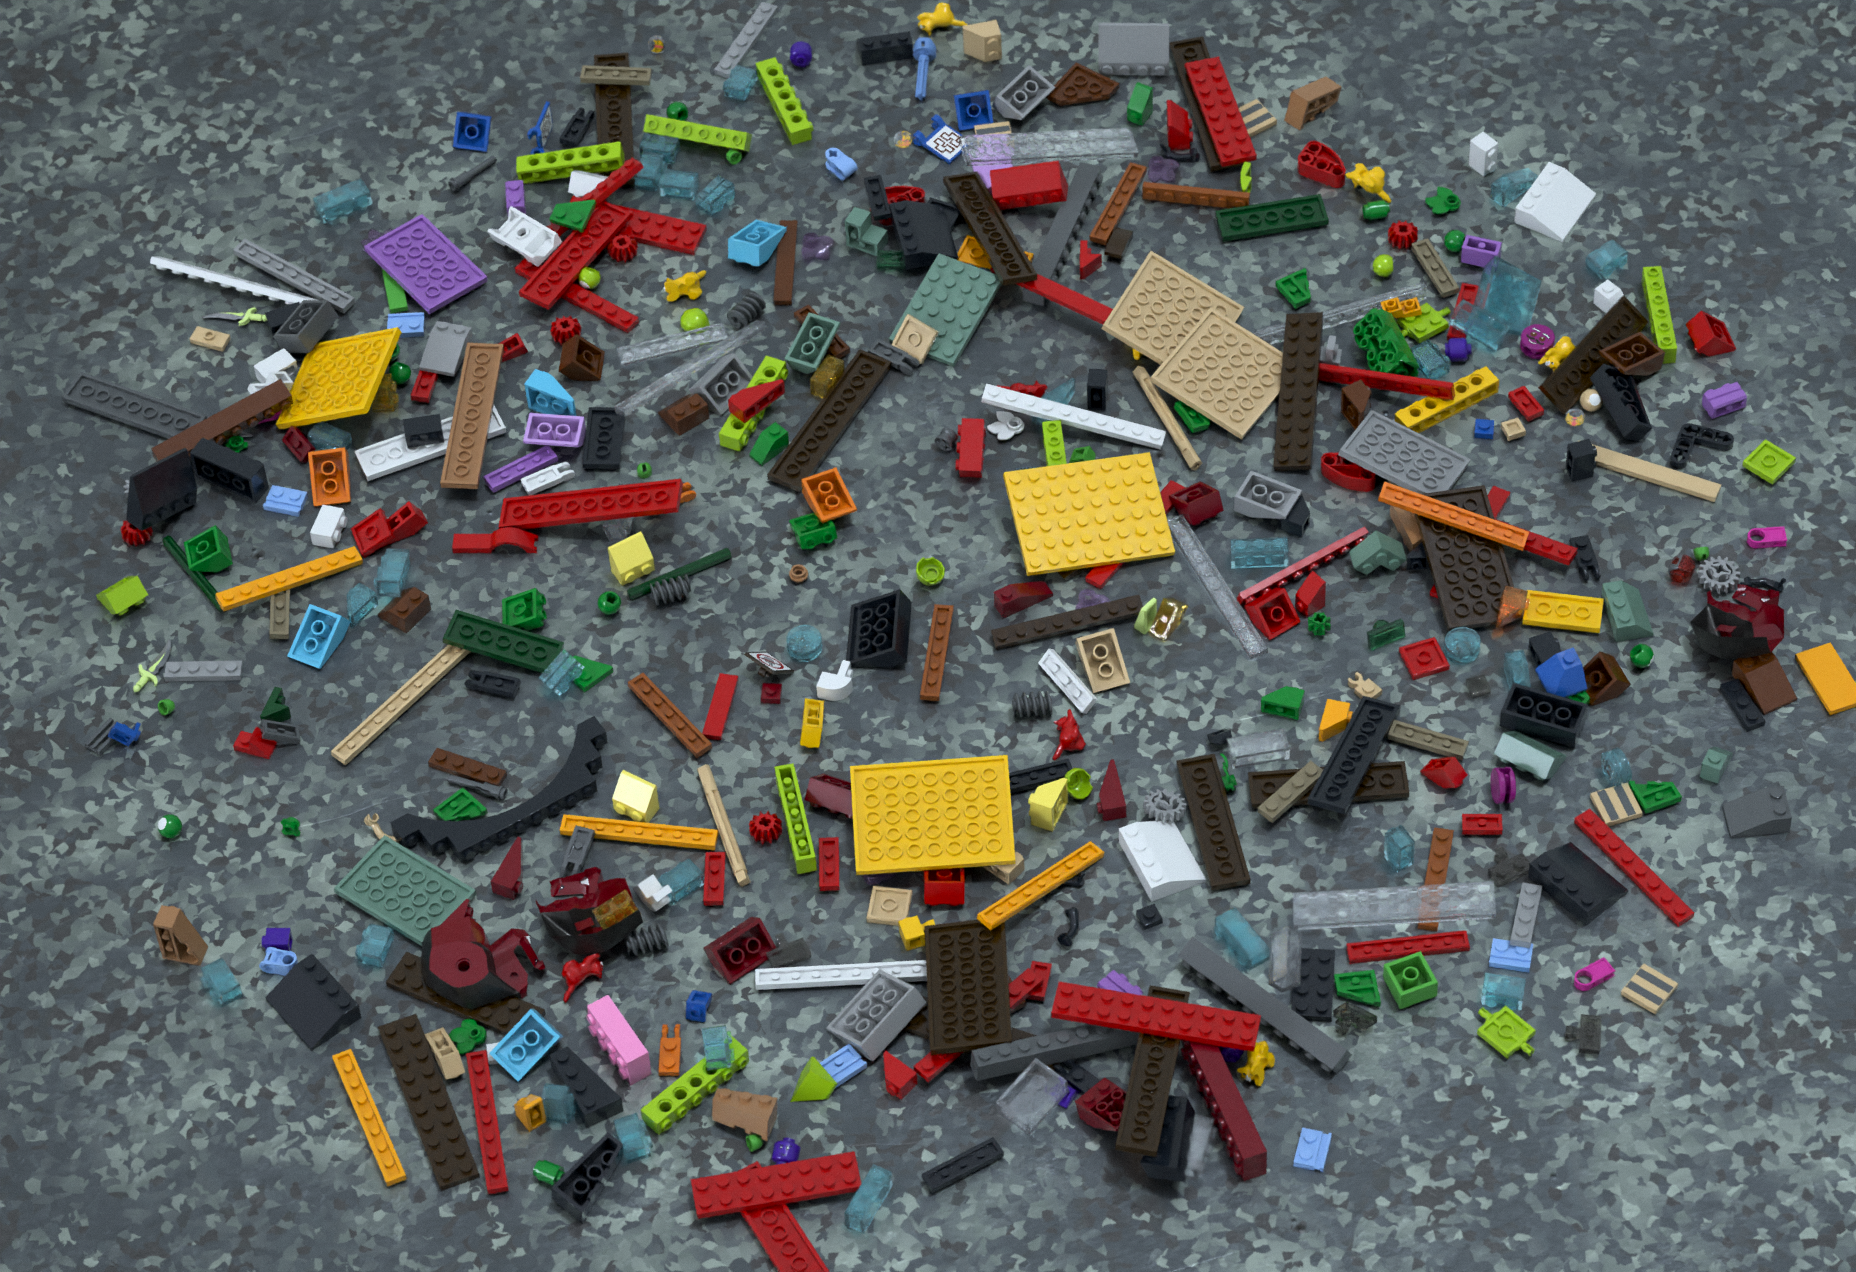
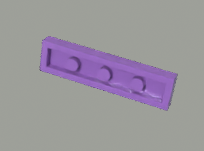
M546 445L485 475L484 481L494 493L557 462L558 457L552 448Z

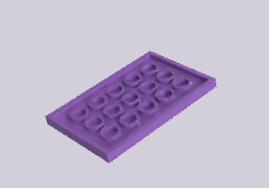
M423 214L364 246L365 252L429 314L487 282V276Z

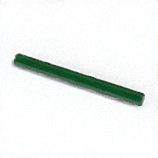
M169 535L162 539L164 546L219 611H223L216 600L217 590L201 571H191L189 569L186 553Z
M724 548L627 590L628 597L633 600L651 592L650 583L654 587L655 581L662 585V580L665 579L669 584L671 577L676 581L677 576L684 578V574L689 576L731 558V552L728 548Z

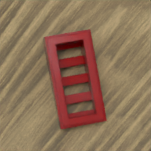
M518 333L498 343L504 346L505 353H503L502 362L528 352Z

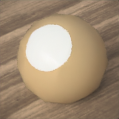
M1587 389L1580 396L1581 407L1586 411H1597L1603 404V400L1596 389Z

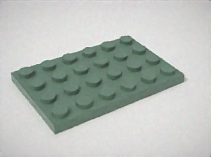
M939 253L892 332L889 342H893L906 315L910 314L939 331L926 357L954 367L1001 287L1000 280L996 274Z
M385 835L334 887V892L421 946L425 935L431 928L441 925L466 899L471 901L477 895L475 889Z

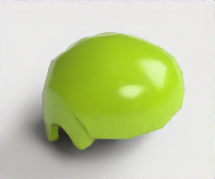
M699 308L686 310L680 318V325L688 334L696 332L700 335L710 325L706 313Z
M923 557L917 563L916 575L918 580L924 585H937L945 576V568L942 562L934 557L926 559Z
M1073 768L1066 772L1064 778L1067 779L1068 795L1075 799L1088 797L1093 789V786L1090 784L1091 776L1082 768Z

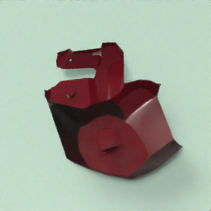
M1737 584V590L1732 598L1756 608V611H1750L1746 606L1734 604L1728 600L1716 601L1711 595V590L1707 592V606L1690 622L1696 638L1704 651L1719 658H1749L1771 653L1784 638V609L1778 606V591H1767Z
M597 867L588 868L584 872L564 878L559 877L550 881L552 897L583 894L584 897L556 900L547 906H541L536 900L550 937L562 948L575 955L605 952L624 940L643 923L640 911L635 906L626 879L614 878L604 881L601 869Z
M470 916L431 928L422 941L421 968L426 985L440 996L468 1009H474L517 993L521 994V999L527 996L528 974L514 953L517 945L522 946L535 968L541 970L546 967L532 949L530 935L525 930L512 928L490 945L484 929Z

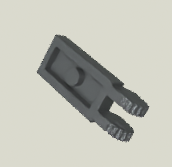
M880 339L868 350V353L891 361L892 367L900 369L902 373L907 375L913 373L912 366L917 368L920 365L919 361L907 352Z
M575 826L563 857V864L559 873L561 878L566 877L569 865L574 866L571 875L580 873L593 841L595 830Z

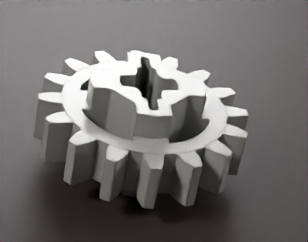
M1720 556L1717 559L1710 557V561L1704 560L1703 565L1700 564L1698 570L1699 583H1704V589L1709 587L1711 593L1714 590H1717L1718 594H1720L1721 590L1728 593V588L1734 590L1735 585L1739 584V566H1734V561L1728 562V557L1724 560Z
M1156 789V793L1150 791L1149 795L1145 796L1143 809H1145V814H1149V818L1155 817V821L1162 820L1163 823H1166L1169 820L1173 823L1174 819L1179 821L1180 816L1184 817L1187 804L1185 803V798H1180L1181 794L1175 795L1173 790L1167 792L1166 789L1163 791Z

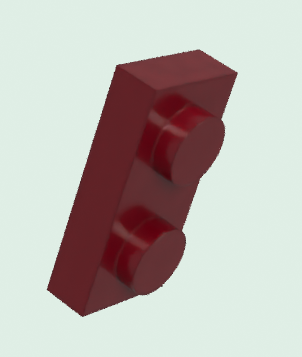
M291 426L282 438L284 444L302 463H306L309 460L308 452L316 450L295 426Z

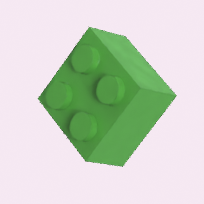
M1421 951L1384 964L1383 979L1399 1009L1437 996L1438 981Z

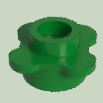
M232 436L229 442L226 443V447L240 453V451L248 447V443L244 442L241 436Z
M294 817L281 820L283 825L281 832L284 835H294L296 837L300 835L299 820Z

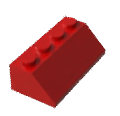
M1059 160L990 170L992 195L999 210L1067 201L1068 183Z

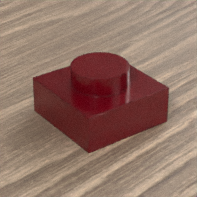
M763 683L761 703L781 704L782 684Z

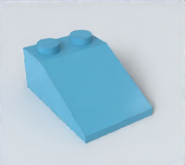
M754 220L728 238V258L736 262L760 266L770 258L787 231V227Z
M535 369L524 384L528 408L543 414L576 416L574 399L551 374Z
M309 604L287 657L321 669L343 640L351 621L341 615Z
M530 1009L489 1054L519 1082L553 1049L563 1036L535 1009Z

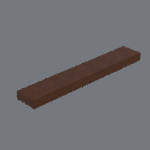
M780 220L779 225L787 227V231L778 243L773 301L774 305H792L798 221Z

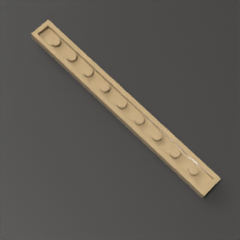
M447 645L331 750V755L344 765H347L471 651Z

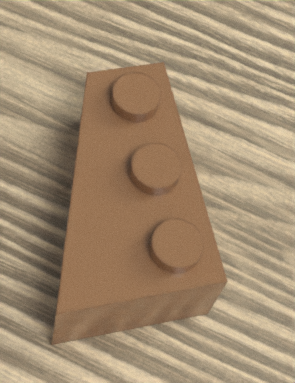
M1325 76L1293 90L1290 94V101L1284 121L1300 131L1304 128V123L1308 120L1312 122L1318 112L1323 113L1338 101L1342 86Z
M1390 505V517L1397 531L1400 532L1404 544L1409 552H1411L1422 542L1415 514Z
M161 905L153 926L162 957L200 966L208 945L181 909L175 906Z
M718 1088L712 1103V1120L732 1128L738 1126L745 1129V1133L750 1135L752 1132L759 1134L763 1140L767 1141L777 1119L778 1098Z

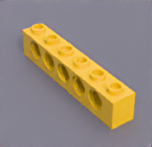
M1485 366L1453 383L1455 390L1454 400L1427 396L1419 401H1415L1404 409L1398 410L1395 413L1394 421L1417 433H1421L1498 393L1499 379Z

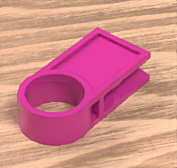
M1784 526L1753 528L1748 532L1747 536L1748 545L1756 549L1786 546L1787 542ZM1756 535L1762 537L1763 540L1754 541L1750 537Z
M1603 957L1578 970L1574 976V985L1578 990L1588 991L1614 977L1615 969ZM1586 976L1591 979V982L1583 984L1577 978Z

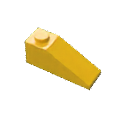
M805 698L800 745L807 748H819L823 727L824 701Z

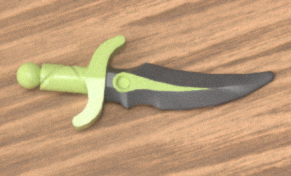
M256 307L248 309L246 313L228 311L212 313L202 317L240 319L241 321L238 322L239 326L246 325L253 320L266 322L265 315L253 314L257 312Z
M170 639L161 653L149 663L147 671L142 668L141 664L139 665V673L142 677L133 687L134 692H139L148 681H152L154 686H157L158 680L154 675L159 673V669L164 666L170 655Z

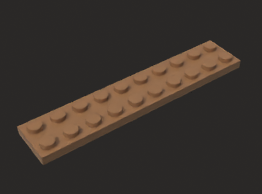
M467 343L441 476V488L478 489L504 352L503 344Z

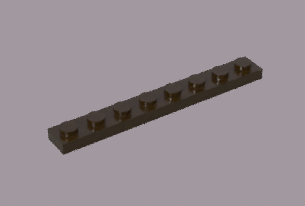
M1138 594L991 630V635L995 648L998 650L1139 615L1143 605Z

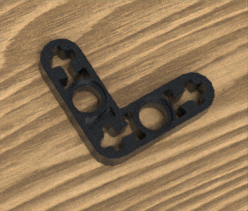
M1692 423L1684 424L1680 429L1673 448L1670 464L1675 469L1685 468L1694 444L1729 451L1733 448L1734 436L1728 432ZM1710 435L1712 438L1707 440L1704 439L1702 436ZM1687 444L1689 447L1683 449L1679 445ZM1679 455H1682V459L1680 461H1677Z

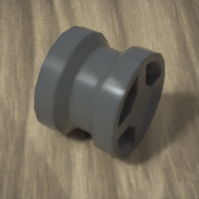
M943 428L940 435L936 437L935 444L941 450L950 451L953 446L952 444L957 441L958 436L952 429Z

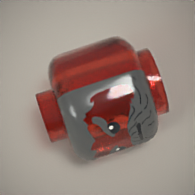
M1677 555L1672 559L1668 568L1669 576L1677 583L1688 582L1694 574L1696 564L1688 555Z

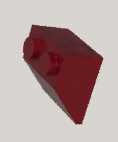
M1201 481L1169 495L1170 501L1182 520L1191 525H1198L1202 520L1213 518L1218 513L1224 511L1219 490Z

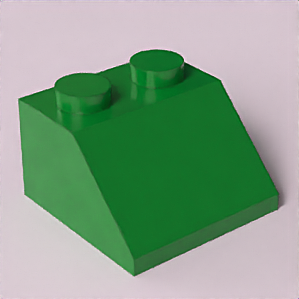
M216 525L184 542L188 566L191 571L219 572L233 564L228 538Z

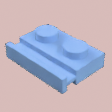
M424 312L388 314L387 329L398 327L401 331L399 338L424 337Z
M272 485L266 498V503L263 504L264 510L299 517L300 511L303 509L308 498V493L306 491Z
M1493 938L1489 967L1529 972L1533 944H1531L1530 948L1510 945L1509 940Z
M850 1044L820 1062L837 1082L835 1088L867 1068L866 1061L861 1059V1056Z
M1302 1128L1293 1166L1309 1170L1317 1169L1323 1172L1332 1133L1324 1134L1322 1131Z

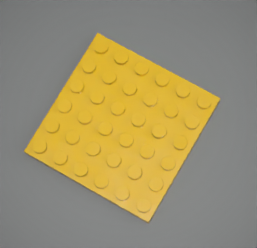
M398 327L317 343L314 349L305 355L290 390L293 404L288 409L282 410L277 420L276 426L279 430L290 428L291 426L296 427L368 413L401 335L400 329Z

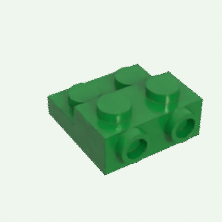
M815 513L789 520L790 527L801 549H811L818 544L831 543L834 539H838L832 520L822 523Z
M536 588L502 599V624L519 629L524 628L526 631L544 626L543 620L547 619L546 612L543 609V605H546L545 596Z

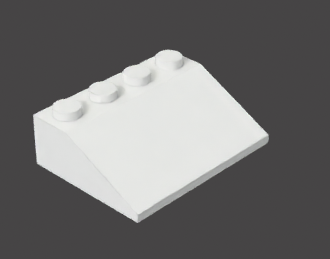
M1548 162L1517 205L1514 223L1564 242L1595 198L1596 193L1565 168Z
M1169 820L1166 823H1163V821L1135 822L1119 828V843L1151 902L1206 882L1205 876L1174 821L1173 823Z

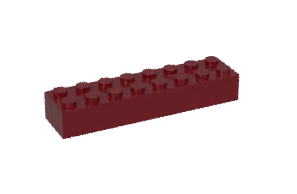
M1181 1040L1183 1048H1180L1184 1060L1187 1059L1191 1076L1196 1078L1197 1090L1204 1095L1203 1102L1205 1107L1211 1110L1212 1122L1214 1125L1217 1124L1219 1137L1227 1145L1226 1152L1228 1157L1233 1158L1235 1162L1233 1166L1236 1174H1240L1243 1181L1267 1174V1150L1218 1046Z

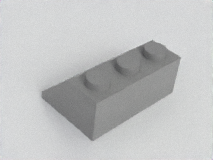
M1028 65L996 96L992 107L1004 118L1023 120L1055 89V86Z
M732 353L723 356L689 391L691 394L698 393L708 404V409L721 416L729 408L728 399L733 394L747 388L753 376L737 355Z

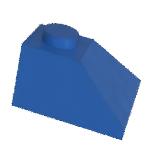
M989 90L954 95L959 130L972 129L975 125L993 123Z
M457 112L453 147L487 152L491 116Z
M1574 647L1556 653L1535 669L1547 693L1567 698L1587 690L1583 666Z

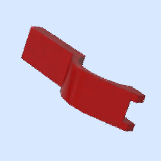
M511 527L500 528L493 531L492 534H454L452 550L453 553H491L497 546L511 544L521 547L526 553H537V547L534 546V542L538 541L539 538L538 535Z

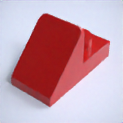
M1080 240V279H1085L1102 266V255L1091 254V248H1088V240Z
M256 727L253 733L241 731L233 747L236 751L270 759L277 746V742L262 739L263 733L260 728Z

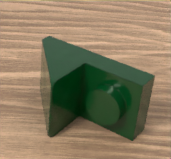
M274 687L260 715L261 721L264 719L284 722L291 718L290 709L288 706H285L286 698L283 695L282 688Z

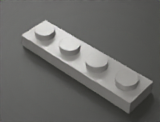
M166 662L164 678L165 682L242 680L243 662Z
M1522 882L1510 945L1530 948L1542 893L1541 885Z

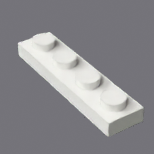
M1049 648L1038 664L1081 713L1087 714L1098 699L1056 651Z

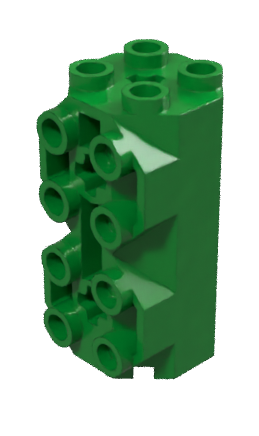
M1371 309L1356 323L1353 329L1354 339L1358 347L1367 351L1370 370L1418 377L1419 372L1417 368L1419 369V365L1392 313L1383 309Z

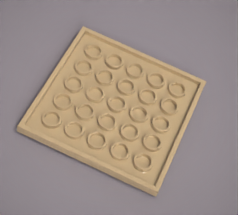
M1150 251L1101 329L1161 365L1210 308L1236 322L1244 307Z
M1210 308L1150 378V382L1242 440L1280 394L1283 352L1218 311Z

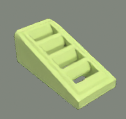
M1155 598L1151 599L1140 610L1134 624V628L1144 635L1157 624V599Z

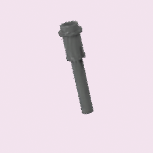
M491 156L468 172L464 171L457 177L451 178L448 182L450 189L453 191L460 190V187L470 182L473 176L497 161L496 157Z
M449 774L447 777L448 782L479 790L482 794L496 797L499 801L501 799L505 800L508 789L503 785L496 786L488 782L483 784Z

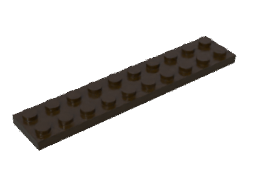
M1203 36L1169 42V49L1210 170L1242 166L1244 163L1222 167L1185 70V63L1210 58Z
M629 52L594 55V66L630 67ZM595 83L598 145L621 142L624 151V162L634 158L631 85ZM613 171L600 172L599 175L609 177ZM635 175L623 185L635 184Z
M978 172L944 176V185L1002 286L1037 280L1035 269Z
M1323 312L1286 314L1273 465L1275 471L1312 469Z
M859 349L767 474L768 480L801 492V479L814 474L890 370L892 362Z
M1150 985L1147 996L1188 1003L1190 992ZM1139 1033L1115 1150L1157 1157L1180 1039Z
M417 1014L378 1026L380 1036L440 1190L443 1191L480 1178L477 1166Z

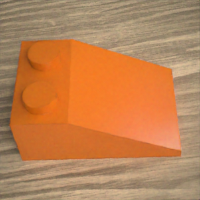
M346 448L308 452L313 506L318 507L351 502L350 466Z
M836 467L801 479L802 493L809 507L822 523L857 511Z

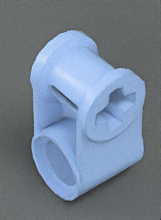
M829 148L825 152L827 159L826 168L840 180H845L857 171L858 168L854 160L846 156L839 149Z
M268 947L265 951L266 956L260 962L259 967L266 973L286 976L298 963V959L292 951Z

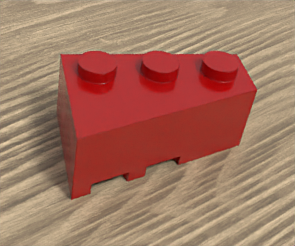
M962 418L961 425H958V436H961V440L957 442V453H960L959 459H956V471H959L960 477L982 478L983 452L985 451L984 437H986L984 419Z

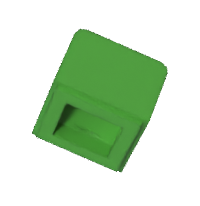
M1090 446L1075 448L1069 463L1095 460L1096 454Z

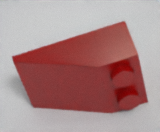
M964 868L924 870V904L932 906L939 904H949L952 906L964 904Z

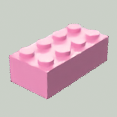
M609 995L587 1005L588 1014L586 1017L590 1023L588 1029L593 1037L596 1036L598 1038L600 1048L609 1054L608 1058L611 1064L619 1068L618 1072L623 1080L626 1079L631 1086L650 1076L652 1073L648 1051Z

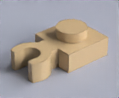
M1355 673L1357 681L1348 678V685L1351 688H1355V694L1362 699L1363 696L1376 699L1382 695V689L1369 678L1364 681L1360 673Z

